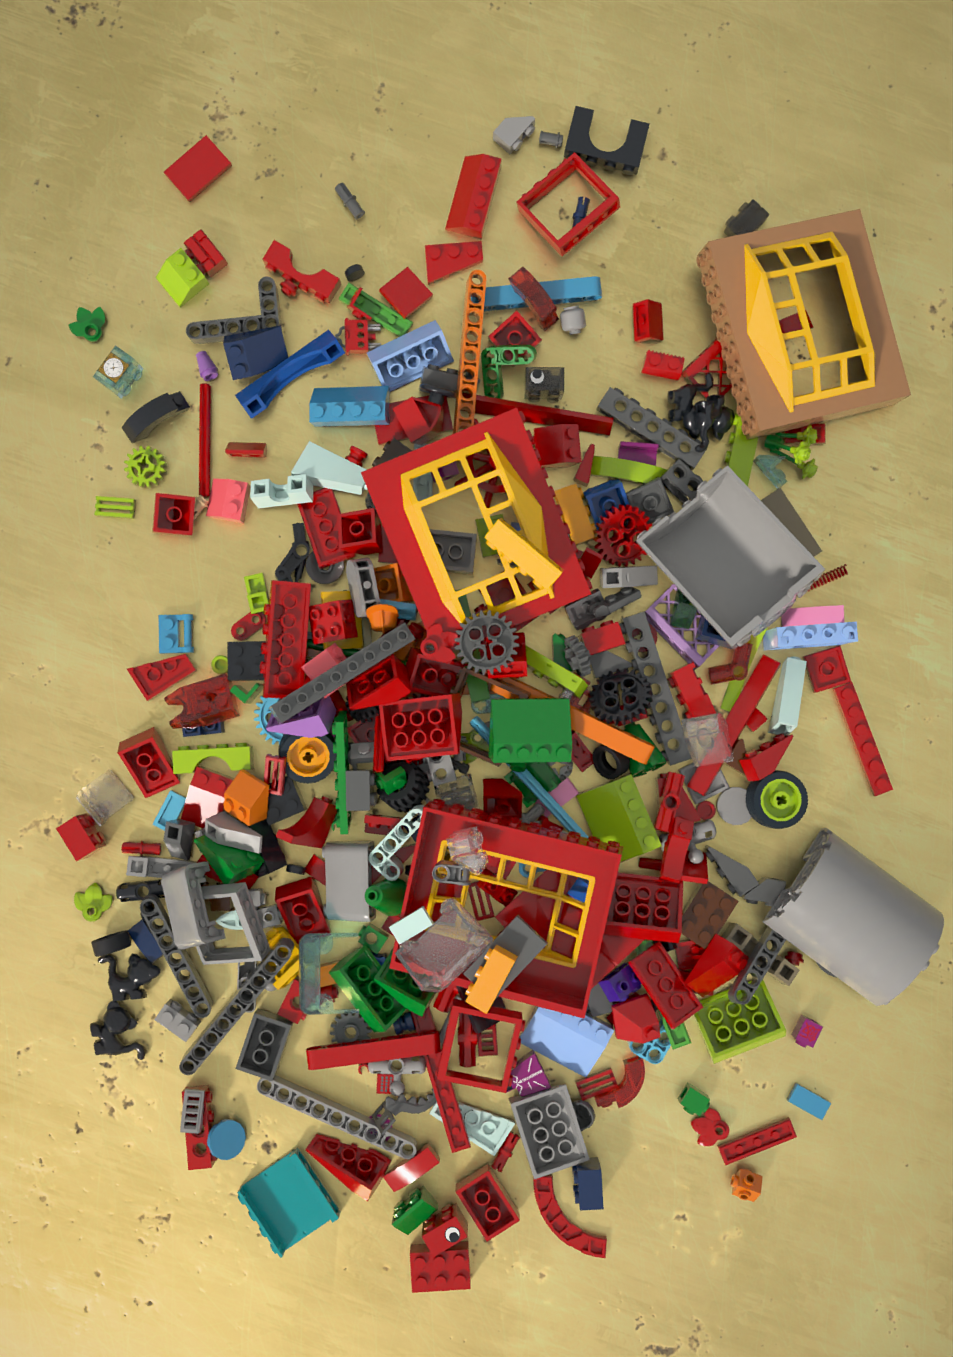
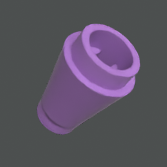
M206 351L198 352L196 358L200 377L205 381L215 379L218 376V368Z

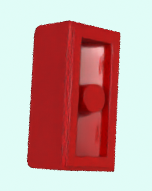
M229 442L225 453L229 457L265 458L267 444Z

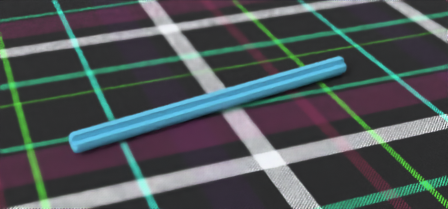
M476 716L470 721V725L489 745L490 729ZM527 769L524 772L513 771L568 832H578L581 834V837L588 838L587 834Z

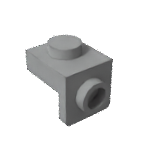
M374 742L351 744V752H348L347 756L348 763H352L353 770H357L358 763L373 762Z

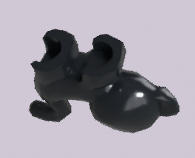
M710 373L705 375L707 383L705 385L686 384L677 390L668 391V403L676 404V408L668 412L669 421L678 422L683 420V426L689 431L693 439H699L700 431L695 420L696 411L693 399L696 392H708L713 387L714 379Z
M711 395L706 397V401L695 403V420L702 440L701 445L695 447V451L698 453H702L708 448L709 438L707 430L711 426L714 437L721 440L724 433L728 432L733 425L734 411L727 406H723L725 402L724 395Z
M132 953L128 960V977H124L116 973V959L112 955H103L98 958L100 964L109 963L108 986L112 993L113 1001L128 1000L129 996L131 1000L147 998V992L144 989H140V986L149 984L161 971L158 966Z
M110 1001L107 1011L103 1016L104 1025L102 1026L101 1022L98 1021L90 1024L92 1037H99L94 1042L96 1056H117L137 1050V1058L139 1060L145 1059L146 1052L143 1045L134 1042L124 1046L117 1037V1034H122L126 1030L135 1028L138 1024L136 1019L132 1018L129 1012L121 1007L117 1001Z

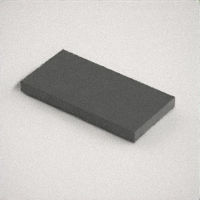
M517 915L463 974L475 984L478 979L475 977L480 965L485 966L487 960L484 957L489 948L494 949L496 944L517 955L518 957L496 996L497 998L548 942Z

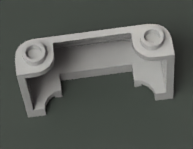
M374 841L327 842L322 847L326 875V904H324L323 913L324 916H327L328 920L371 922L376 918V909L365 901V892L372 886L369 854L374 849Z
M208 861L189 864L163 874L161 879L174 943L181 950L226 938L224 929L215 928L216 922H209L200 885V883L206 882V878H203V875L210 871Z

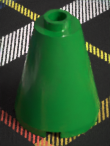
M633 722L624 726V731L655 746L647 764L640 763L629 757V772L633 778L643 776L651 770L655 771L666 764L665 757L640 724Z
M385 878L366 890L365 901L387 916H397L402 911L407 887L406 882L400 878L393 881Z

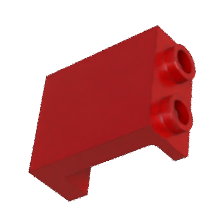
M524 632L513 633V635L519 636V639L514 641V643L519 644V647L513 648L518 654L511 655L514 662L507 661L508 668H505L503 665L500 666V673L497 669H494V673L491 675L490 671L487 670L488 679L527 677ZM486 637L487 659L491 660L489 644L492 641H489L488 637ZM496 646L493 649V654L496 656H501L504 653V648L501 646Z

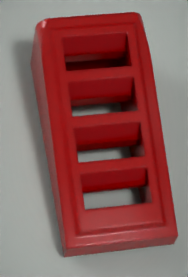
M592 443L589 445L573 479L574 482L585 487L588 486L595 451V445Z
M496 1024L486 1029L492 1030V1034H477L478 1057L498 1056ZM482 1038H493V1042H482ZM493 1046V1050H482V1047Z

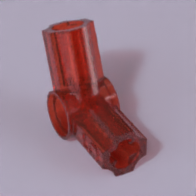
M747 642L740 647L737 646L733 651L731 663L709 667L708 673L711 685L745 679L748 675V664L753 644ZM737 666L743 667V671L739 675L733 673L734 668Z

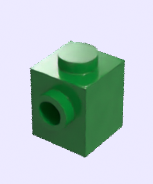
M688 1082L677 1098L679 1103L684 1106L683 1109L691 1115L695 1113L701 1116L702 1112L705 1113L710 1106L708 1095Z

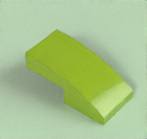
M259 573L245 576L244 580L251 614L263 612L265 603L268 604L269 600L264 574Z

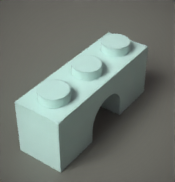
M306 474L288 476V482L285 485L274 484L270 479L251 481L250 498L258 509L313 502V484Z

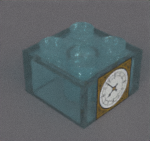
M115 345L93 378L122 399L123 396L128 395L133 382L141 377L143 367L134 358Z

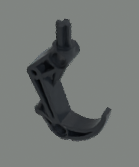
M304 523L292 524L294 542L286 557L275 570L277 581L293 582L291 575L294 572L295 582H299V579L302 578L305 562L310 554L309 541H306ZM300 546L307 550V553L303 556L296 553V549ZM312 632L307 633V639H313Z

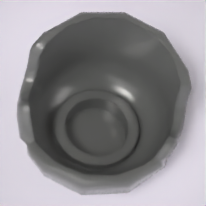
M583 1100L572 1102L580 1130L583 1131L590 1128L596 1117L593 1107Z

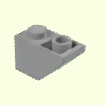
M533 116L505 118L494 130L493 141L509 154L514 150L517 151L523 143L522 140L534 132L535 118Z

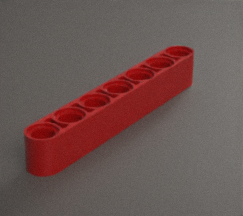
M431 1030L357 1040L354 1042L313 1046L306 1049L308 1070H319L436 1054L441 1052L442 1049L439 1031Z

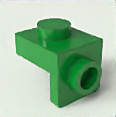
M401 766L385 776L381 772H375L377 787L380 790L383 789L388 795L407 784L406 773Z

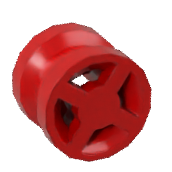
M351 446L349 449L350 453L345 459L362 467V461L367 458L368 454L355 446Z

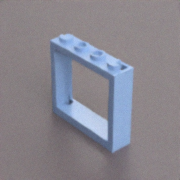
M857 622L776 627L766 630L763 636L764 651L837 646L858 642Z

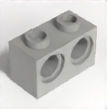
M451 755L441 756L438 759L432 757L423 758L424 763H428L430 769L426 771L428 780L430 782L433 781L434 786L457 780ZM443 768L447 773L444 777H438L435 774L436 770Z

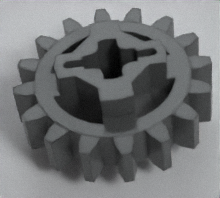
M575 635L565 638V659L573 671L576 670L577 675H580V677L590 674L591 655L589 650H587L583 642H579L578 637H575Z

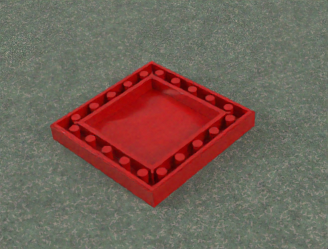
M547 869L534 881L533 886L558 892L562 873ZM567 875L564 888L565 895L571 897L567 893L578 877ZM523 891L495 918L506 928L519 915L547 941L556 900ZM562 901L557 922L578 931L583 910ZM556 929L551 950L572 959L576 937ZM603 935L592 988L645 939Z

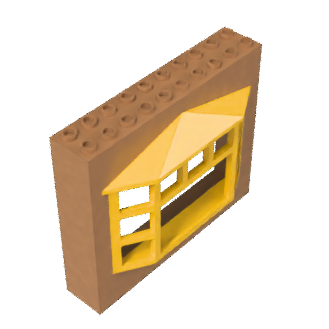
M860 209L708 241L697 255V266L702 272L701 280L703 286L706 287L707 303L712 309L711 317L713 323L716 324L717 340L722 346L721 354L723 360L726 361L727 377L732 383V395L736 398L737 414L741 417L742 432L746 435L747 440L892 406L911 395ZM830 241L834 258L820 260L811 244ZM803 247L812 263L792 266L783 250ZM775 252L785 269L765 272L756 256ZM836 265L859 349L818 358L795 273ZM787 275L794 299L774 303L768 279ZM796 306L802 330L783 334L776 310ZM804 336L811 360L791 364L784 340ZM861 355L867 380L848 384L847 358ZM839 360L841 385L821 390L820 365ZM812 367L814 391L794 397L792 371Z

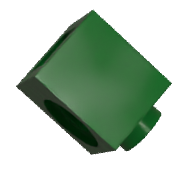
M369 923L367 927L363 925L358 933V936H360L358 942L366 945L368 949L378 954L389 935ZM367 934H376L377 940L370 942L367 939Z

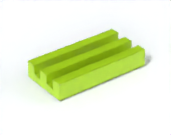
M96 496L95 516L134 519L135 499ZM101 501L131 503V506L101 504ZM101 508L130 510V514L101 512Z

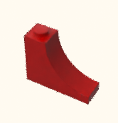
M323 795L322 798L314 797L302 818L289 828L278 829L276 837L290 844L322 849L338 810L336 809V804L332 803L333 799Z

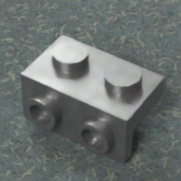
M598 588L591 591V595L564 605L569 619L576 630L585 629L591 623L604 620L611 614L609 613L597 618L588 613L587 608L592 602L596 601L599 603L604 600Z

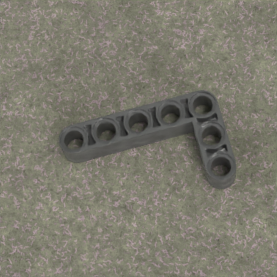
M265 276L258 282L261 315L192 322L186 327L187 336L195 344L223 342L224 336L250 331L249 326L251 324H257L255 330L267 328L270 322H275L276 326L281 325L279 295L275 281L271 277ZM266 285L273 286L270 291L264 290ZM268 304H275L273 309H266V306ZM238 326L236 332H230L231 327ZM219 328L217 334H211L212 329ZM195 330H200V334L198 336H192V333Z

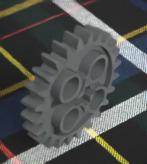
M481 610L479 617L472 613V620L466 617L467 624L460 623L463 630H456L460 638H455L454 641L460 643V645L455 646V650H461L457 657H464L461 663L465 664L468 662V670L475 667L476 674L480 669L483 675L486 674L487 670L493 675L494 669H497L500 673V666L503 665L505 668H508L506 662H514L511 655L518 654L513 650V648L519 647V644L514 643L515 640L519 639V636L513 635L517 629H510L512 621L505 623L506 616L504 615L500 619L499 612L492 616L490 610L487 615H484ZM483 625L486 626L488 640L492 641L489 644L491 660L487 659L485 645H481L484 642ZM497 626L500 628L501 632L498 636L490 635L489 631L492 627ZM472 630H479L481 632L479 639L473 640L470 638ZM494 647H503L504 653L501 656L494 655ZM481 649L484 651L482 659H475L473 657L475 650Z

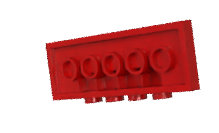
M271 580L270 600H268V604L265 603L264 615H267V623H263L262 629L263 635H266L265 643L262 642L261 654L265 655L264 662L260 663V673L263 674L264 678L263 697L283 699L304 685L305 672L301 667L305 665L310 583Z

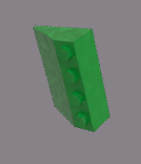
M569 698L491 699L489 758L493 763L571 762L572 732Z

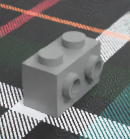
M171 999L163 1006L154 1019L185 1042H187L202 1022L194 1013L188 1012L180 1003Z

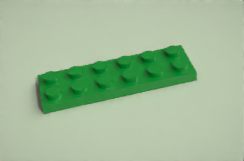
M340 710L338 716L334 717V723H332V734L336 735L335 742H333V753L336 754L334 772H338L337 779H335V791H338L336 809H339L336 825L337 828H340V834H348L352 820L351 811H346V771L349 770L347 756L349 752L347 710Z

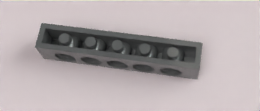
M610 387L596 409L604 416L614 418L613 421L645 442L659 444V451L675 461L680 459L685 462L691 471L694 470L705 451L702 453L695 451V447L702 443L700 440H693L688 437L686 431L682 429L677 430L672 427L670 421L658 418L653 410L649 408L644 409L637 400L625 397L624 393L618 388L613 389ZM621 403L625 406V410L618 411L615 405ZM635 413L639 414L641 420L634 421L631 415ZM648 424L656 425L657 431L651 432L648 429ZM670 434L673 437V441H665L664 435ZM686 444L689 447V452H682L680 445Z

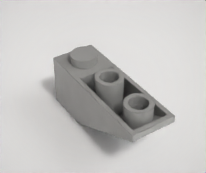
M657 566L600 568V587L602 588L658 585Z
M223 811L205 819V836L217 844L261 853L262 835Z

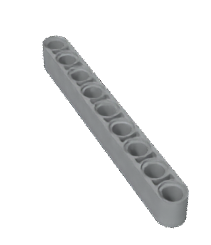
M275 1076L273 1081H269L271 1083L269 1088L265 1087L262 1083L266 1079L260 1078L257 1083V1090L260 1094L404 1159H411L416 1154L417 1141L412 1136L392 1127L384 1135H381L372 1118L288 1080ZM286 1088L289 1091V1095H282L280 1089ZM304 1096L307 1102L300 1103L297 1097ZM321 1104L324 1106L325 1110L318 1111L316 1110L315 1105ZM339 1112L342 1118L335 1119L333 1113ZM357 1120L360 1126L353 1127L350 1122ZM375 1128L378 1133L371 1135L368 1129ZM392 1136L396 1141L388 1143L385 1138ZM405 1144L412 1145L413 1149L411 1151H406L403 1148V1146Z

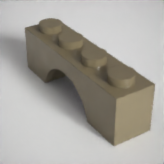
M730 923L722 935L723 938L736 945L748 957L758 943L751 933L737 923ZM777 955L767 973L781 984L790 986L800 970L786 959ZM760 957L757 958V965L759 967L762 965Z

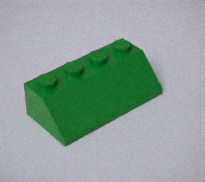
M363 945L341 959L328 973L374 1033L386 1032L406 1011V1008L374 981L381 965L367 946Z

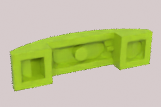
M594 456L591 475L645 484L657 477H661L667 469L631 460Z

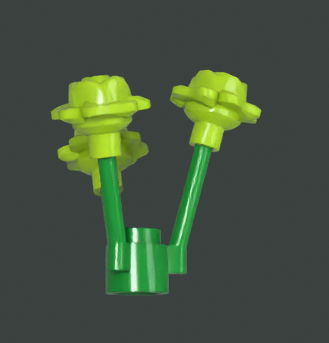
M809 424L804 432H798L797 434L779 432L775 433V435H767L764 447L770 449V452L778 454L796 464L802 470V479L806 477L812 478L816 474L818 466L815 465L814 458L807 463L803 462L809 459L811 453L809 447L811 444H815L817 439V430L812 429L811 424ZM781 438H797V440L803 441L797 447H790L784 445V439ZM785 449L790 451V453L794 454V458L779 450Z

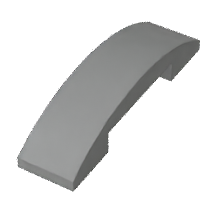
M128 856L126 875L162 878L163 874L197 862L160 857Z

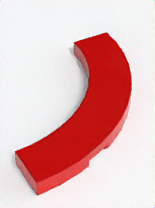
M549 1174L537 1179L533 1177L537 1205L551 1231L565 1244L581 1251V1253L593 1257L606 1258V1236L595 1235L579 1228L561 1210L553 1190V1175Z

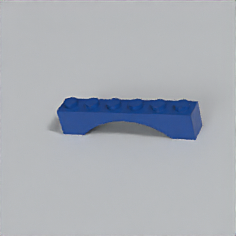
M328 329L235 396L252 419L265 410L273 398L292 380L311 369L332 363L345 354V351Z

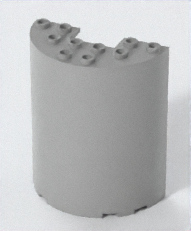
M727 465L724 469L719 468L712 475L713 478L708 482L705 480L697 487L696 498L692 501L690 499L687 500L679 512H673L663 519H657L652 524L650 530H644L637 536L636 542L723 639L735 649L737 645L740 647L751 639V635L756 637L790 609L797 596L801 598L811 588L810 586L814 583L813 580L816 582L821 577L825 568Z
M822 828L803 857V860L806 861L805 865L791 887L782 890L764 918L763 923L875 1006L887 1005L892 999L903 992L921 971L926 970L929 966L930 957L939 949L938 942L944 927L943 914L828 828Z

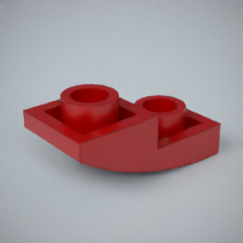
M488 870L484 874L492 877H497V875L491 872L490 870ZM481 880L476 884L505 907L518 894V891L513 888Z

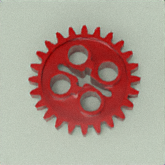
M619 504L617 509V507L612 506V513L606 510V517L600 516L602 522L596 523L599 530H593V532L598 534V536L593 538V540L598 542V544L594 548L600 549L598 553L604 555L603 560L608 561L611 565L628 567L629 562L635 565V559L641 561L640 555H647V553L633 538L637 533L639 535L644 530L648 531L652 523L647 522L650 518L646 515L644 516L645 512L639 511L638 507L634 506L632 508L629 504L625 507ZM628 518V524L624 527V521ZM613 530L614 534L611 538H609V532ZM623 545V551L619 553V547Z

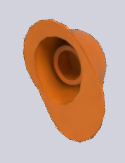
M378 604L366 609V615L373 631L382 632L385 635L396 628L397 618L399 617L396 607Z

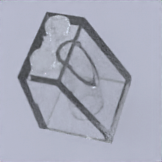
M721 713L681 720L684 740L695 767L734 761L729 726Z

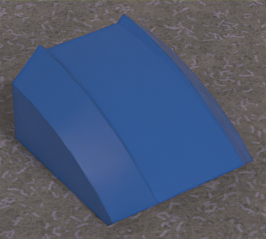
M619 479L609 480L595 487L588 488L583 492L597 530H599V527L596 523L602 522L600 516L606 517V510L612 513V506L618 509L619 504L625 507L629 504L623 483ZM628 518L625 519L624 526L628 524Z

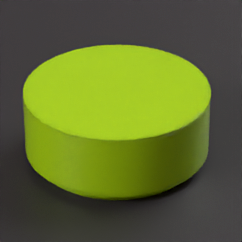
M223 655L216 656L211 663L212 670L221 675L228 673V657Z

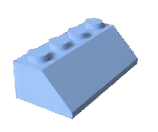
M436 320L367 352L381 385L389 386L390 392L420 378L423 366L428 367V364H432L441 368L454 362L442 329Z

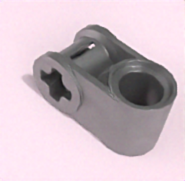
M441 860L433 868L432 876L437 882L462 886L471 885L469 876L472 863ZM444 867L447 870V875H440L437 869Z

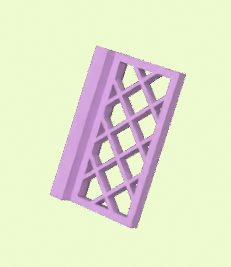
M675 584L670 586L645 611L648 623L656 629L687 663L694 662L696 666L693 668L694 670L700 667L719 647L708 642H698L695 639L698 629L696 618H700L701 613ZM673 589L679 593L680 601H670V592ZM658 604H666L667 614H660L655 607ZM670 604H680V614H670ZM683 604L690 605L693 608V615L683 614ZM670 617H680V628L673 627L670 624ZM683 618H693V628H683ZM683 631H693V641H686ZM697 645H706L707 653L703 657L697 652Z

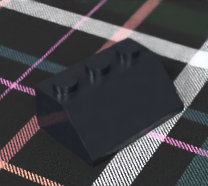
M266 819L248 826L262 835V849L259 854L264 862L255 873L258 878L288 865L285 855L279 846L278 839Z

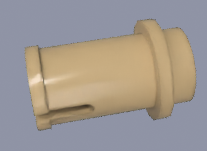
M201 495L195 497L194 520H196L205 507H208L209 501Z

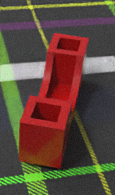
M274 240L262 259L266 265L265 268L274 274L275 272L281 274L284 280L287 279L298 284L297 287L303 292L308 293L309 291L313 293L314 297L320 302L324 303L326 301L331 303L341 286L340 278L325 269L311 275L298 272L292 265L293 254L291 249Z

